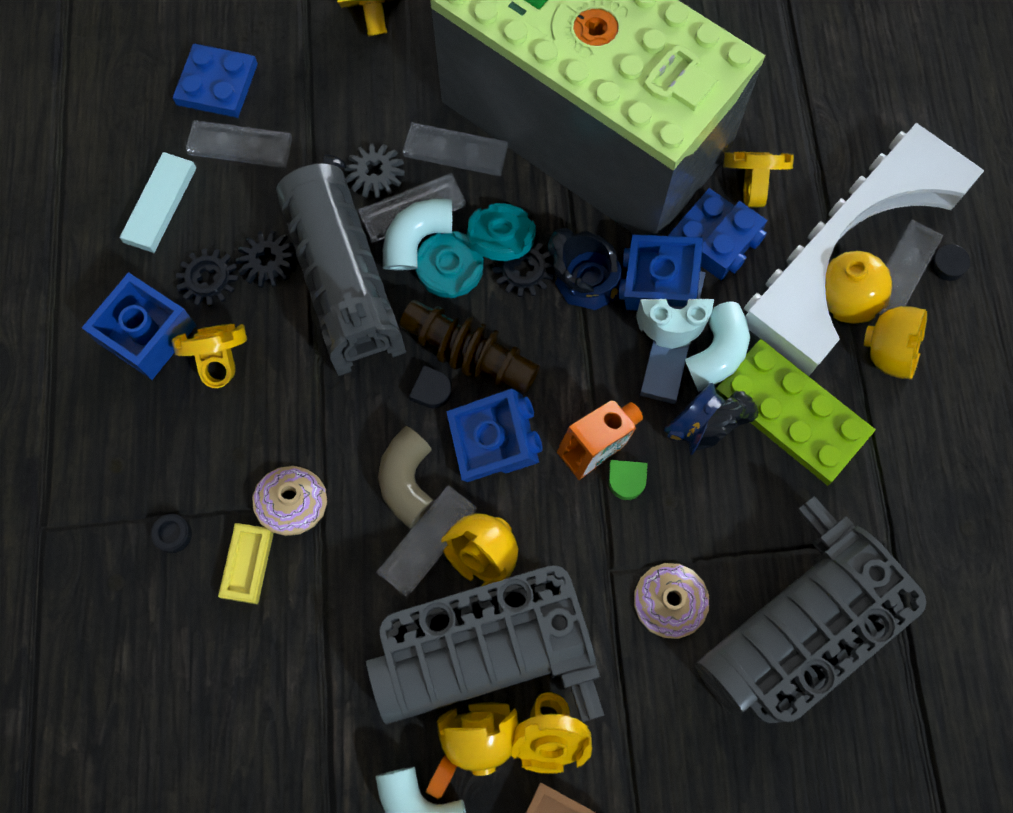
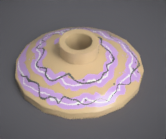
M297 466L280 467L266 474L257 484L252 497L253 511L260 524L272 533L284 536L302 534L313 528L323 517L327 506L326 488L320 478L308 469ZM287 491L296 493L295 497L289 500L284 499L282 496Z
M663 563L650 568L640 578L634 591V608L639 621L651 633L662 638L680 639L693 634L704 623L709 611V594L704 581L692 569L681 564ZM670 592L677 593L680 597L679 605H670L667 601V594Z

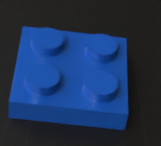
M193 43L173 95V100L178 106L238 118L258 64L255 56Z

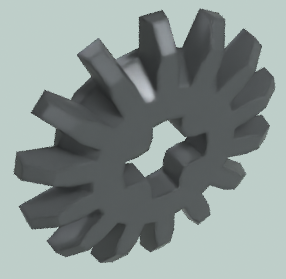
M371 143L369 146L370 153L367 154L365 150L359 147L357 151L361 158L350 155L348 160L355 164L346 165V168H344L345 171L353 172L345 178L347 183L356 181L351 189L356 192L362 187V196L366 198L369 191H374L375 198H380L379 191L385 190L388 195L393 193L389 187L391 183L398 187L401 184L395 176H404L405 174L404 170L396 168L404 164L403 159H393L398 154L397 151L392 150L385 154L387 145L383 144L379 151L375 152V145ZM369 164L373 166L381 164V174L379 176L375 173L370 176L367 175L369 172L367 166Z

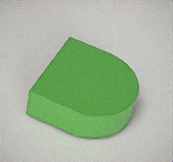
M610 460L608 482L611 492L622 500H632L641 495L647 481V463Z

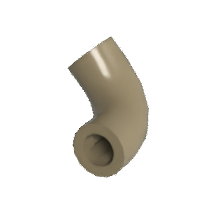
M405 425L392 439L381 457L378 482L384 502L393 514L411 529L424 518L434 504V500L418 486L415 479L416 468L432 449L418 433Z

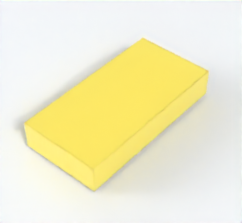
M235 523L218 594L219 598L258 604L274 533L265 527Z

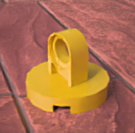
M724 152L723 167L745 169L744 204L748 207H764L768 196L770 170L793 169L794 154L781 153V155H773L768 152Z
M225 324L197 329L198 333L194 334V338L187 339L186 333H183L172 339L175 355L195 356L201 381L211 388H221L235 374V364L231 348L246 342L247 335L243 324L237 326V328H235V324ZM209 363H222L226 369V377L221 380L213 378L208 372Z
M545 692L536 699L530 713V718L519 723L515 728L511 756L513 759L516 757L522 760V767L526 770L538 773L564 772L563 765L576 761V767H580L591 757V733L587 725L576 718L570 717L568 703L563 697L553 692ZM543 706L552 707L559 715H543L540 708Z

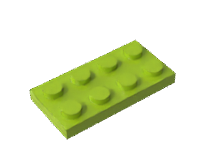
M762 339L746 354L744 361L731 376L724 379L715 389L716 393L724 400L729 399L735 391H744L747 395H750L759 411L758 417L750 423L827 486L833 482L876 430Z

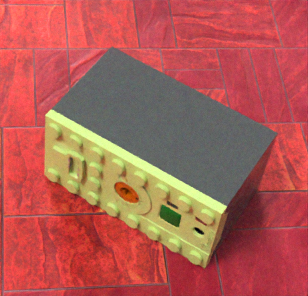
M431 0L442 102L634 235L662 236L724 161V152H730L765 58L764 54L679 0Z

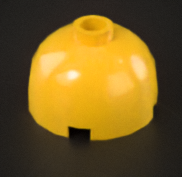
M864 251L845 252L832 259L828 263L825 284L828 311L833 314V318L846 323L856 324L874 319L877 313L881 312L883 308L885 310L889 305L892 293V280L888 267L880 258Z
M899 306L889 309L880 315L875 326L868 325L864 346L870 347L871 360L876 368L884 374L901 379L913 378L920 357V353H918L921 341L923 342L925 335L926 309Z
M481 513L471 514L460 519L441 538V543L445 541L447 543L446 548L443 550L446 558L469 581H472L474 574L480 580L485 581L482 586L509 578L516 567L519 549L510 525L502 518Z
M475 703L468 705L471 711L469 713L457 716V709L455 708L441 715L437 721L439 739L445 755L452 764L461 769L472 771L473 775L485 776L494 773L497 766L502 765L511 757L515 728L518 725L517 710L515 708L510 712L509 705L505 703Z

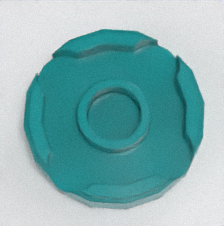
M503 203L490 204L488 209L481 211V208H479L469 218L467 239L471 248L479 255L488 259L498 261L519 259L527 254L534 245L536 225L533 220L531 222L528 218V213L519 207Z
M452 231V233L433 234L421 244L417 251L418 268L416 273L418 279L428 292L439 297L456 298L465 295L478 285L483 275V257L471 248L467 235L461 232Z

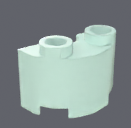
M641 299L636 314L639 329L641 331L644 330L647 336L655 340L656 345L660 347L675 349L688 346L692 340L699 337L701 332H703L712 313L714 299H688L687 305L682 309L670 307L666 299Z

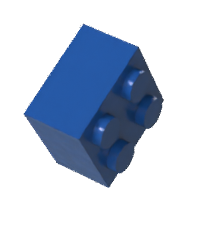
M128 272L83 325L82 329L99 345L153 380L174 354L172 339L183 333H186V337H188L196 327V324L184 308Z

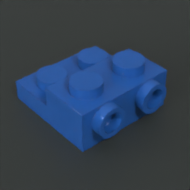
M709 188L668 236L703 238L701 267L722 281L729 271L735 274L747 258L744 253L749 247L755 250L767 235V232L763 230L767 219L741 201L734 206Z
M632 235L631 247L625 248L623 255V268L628 269L627 278H621L619 285V299L625 300L626 310L638 311L641 299H666L669 306L685 307L688 299H698L703 238Z
M511 388L446 411L462 481L470 482L498 472L510 473L539 463L537 453L542 452L543 447L538 433L531 431L529 418L534 417V410L527 396L523 397L521 393Z

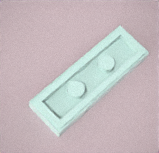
M165 152L162 153L119 237L123 243L155 253L197 168L193 161Z

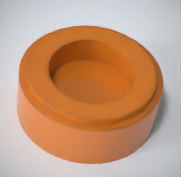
M446 755L442 758L426 790V793L437 799L442 798L457 769V766L452 764Z

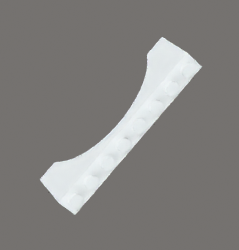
M918 123L907 134L903 131L898 133L888 147L891 149V152L887 156L881 153L868 169L872 173L867 178L861 175L848 191L852 194L847 201L841 198L833 206L828 214L832 218L826 224L820 221L807 237L811 240L805 248L799 245L788 257L787 262L790 265L784 272L778 268L765 284L768 290L762 296L756 293L744 307V310L748 312L746 315L748 329L808 376L840 340L829 315L825 288L829 259L838 240L859 222L882 211L906 206H931L952 210L984 172L982 168Z

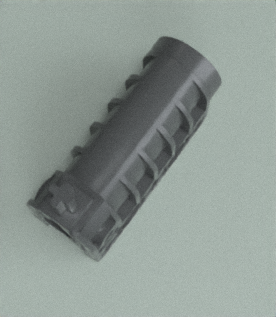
M312 164L290 172L278 183L276 195L296 250L297 259L304 274L305 283L312 298L313 307L320 322V328L330 359L338 376L352 372L351 366H354L352 361L387 350L388 354L391 353L393 358L406 354L402 335L387 299L382 280L377 271L342 170L331 164Z
M815 496L797 509V511L820 536L812 543L821 552L814 559L817 563L695 662V668L699 676L729 714L741 713L748 708L759 721L764 723L792 722L797 720L918 618L925 610L927 602L924 592L888 550L869 532L859 526L855 527L847 516L837 522ZM898 592L902 595L907 593L912 595L913 599L910 601V605L913 610L903 607L901 598L897 594ZM876 615L879 618L872 623L867 617ZM874 625H876V626L879 627V629H878L877 631H876ZM855 628L858 635L853 633L851 630ZM859 636V638L862 639L863 642L855 643L853 642V640H855ZM839 641L845 648L851 651L850 654L847 655L845 649H840ZM824 652L827 659L833 658L834 666L822 658ZM810 665L819 666L816 671L822 674L820 679H818L815 670ZM804 673L809 677V685L805 681ZM793 678H795L799 689L803 692L795 690L797 687L790 683ZM778 693L783 696L788 695L793 698V701L789 704L787 697L779 701L776 695ZM763 707L767 713L764 714L761 708Z
M556 565L543 567L390 614L382 621L380 626V638L385 655L366 661L374 697L385 725L550 673L552 678L560 676L564 689L571 687L581 722L604 716L593 681L598 679L600 675L571 577L565 569ZM552 583L553 588H559L560 594L553 595L551 590H545V584ZM531 587H534V595L538 594V596L540 597V600H537V602L535 603L533 602V591ZM520 594L526 602L517 608L509 607L505 603L508 595ZM497 598L499 614H494L495 609L490 602L492 599ZM475 605H480L483 617L480 619H475L472 607ZM461 610L463 625L459 626L454 611ZM443 615L449 617V624L444 630L438 632L431 630L432 621L436 617ZM417 622H419L423 632L425 633L424 637H417V631L420 630V628L417 625ZM406 627L408 632L404 634L405 641L398 643L396 637L400 636L399 629Z

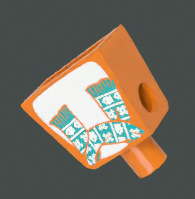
M610 400L569 426L557 450V454L578 480L582 479L627 444L636 429L635 425L643 420L641 410L632 402L621 408L615 401Z

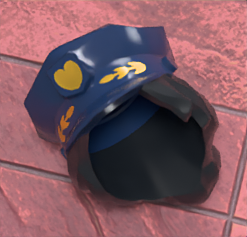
M568 228L555 230L548 243V252L554 257L553 267L557 275L555 284L567 303L597 310L615 301L619 295L620 280L624 276L621 273L622 268L617 261L614 247L601 236L589 231L574 234Z
M709 383L676 418L664 427L663 431L667 433L668 438L676 441H686L689 445V453L693 455L695 450L715 446L722 438L740 425L753 422L758 417L759 411L752 397L744 391H735L729 399L724 400L716 393L714 384Z

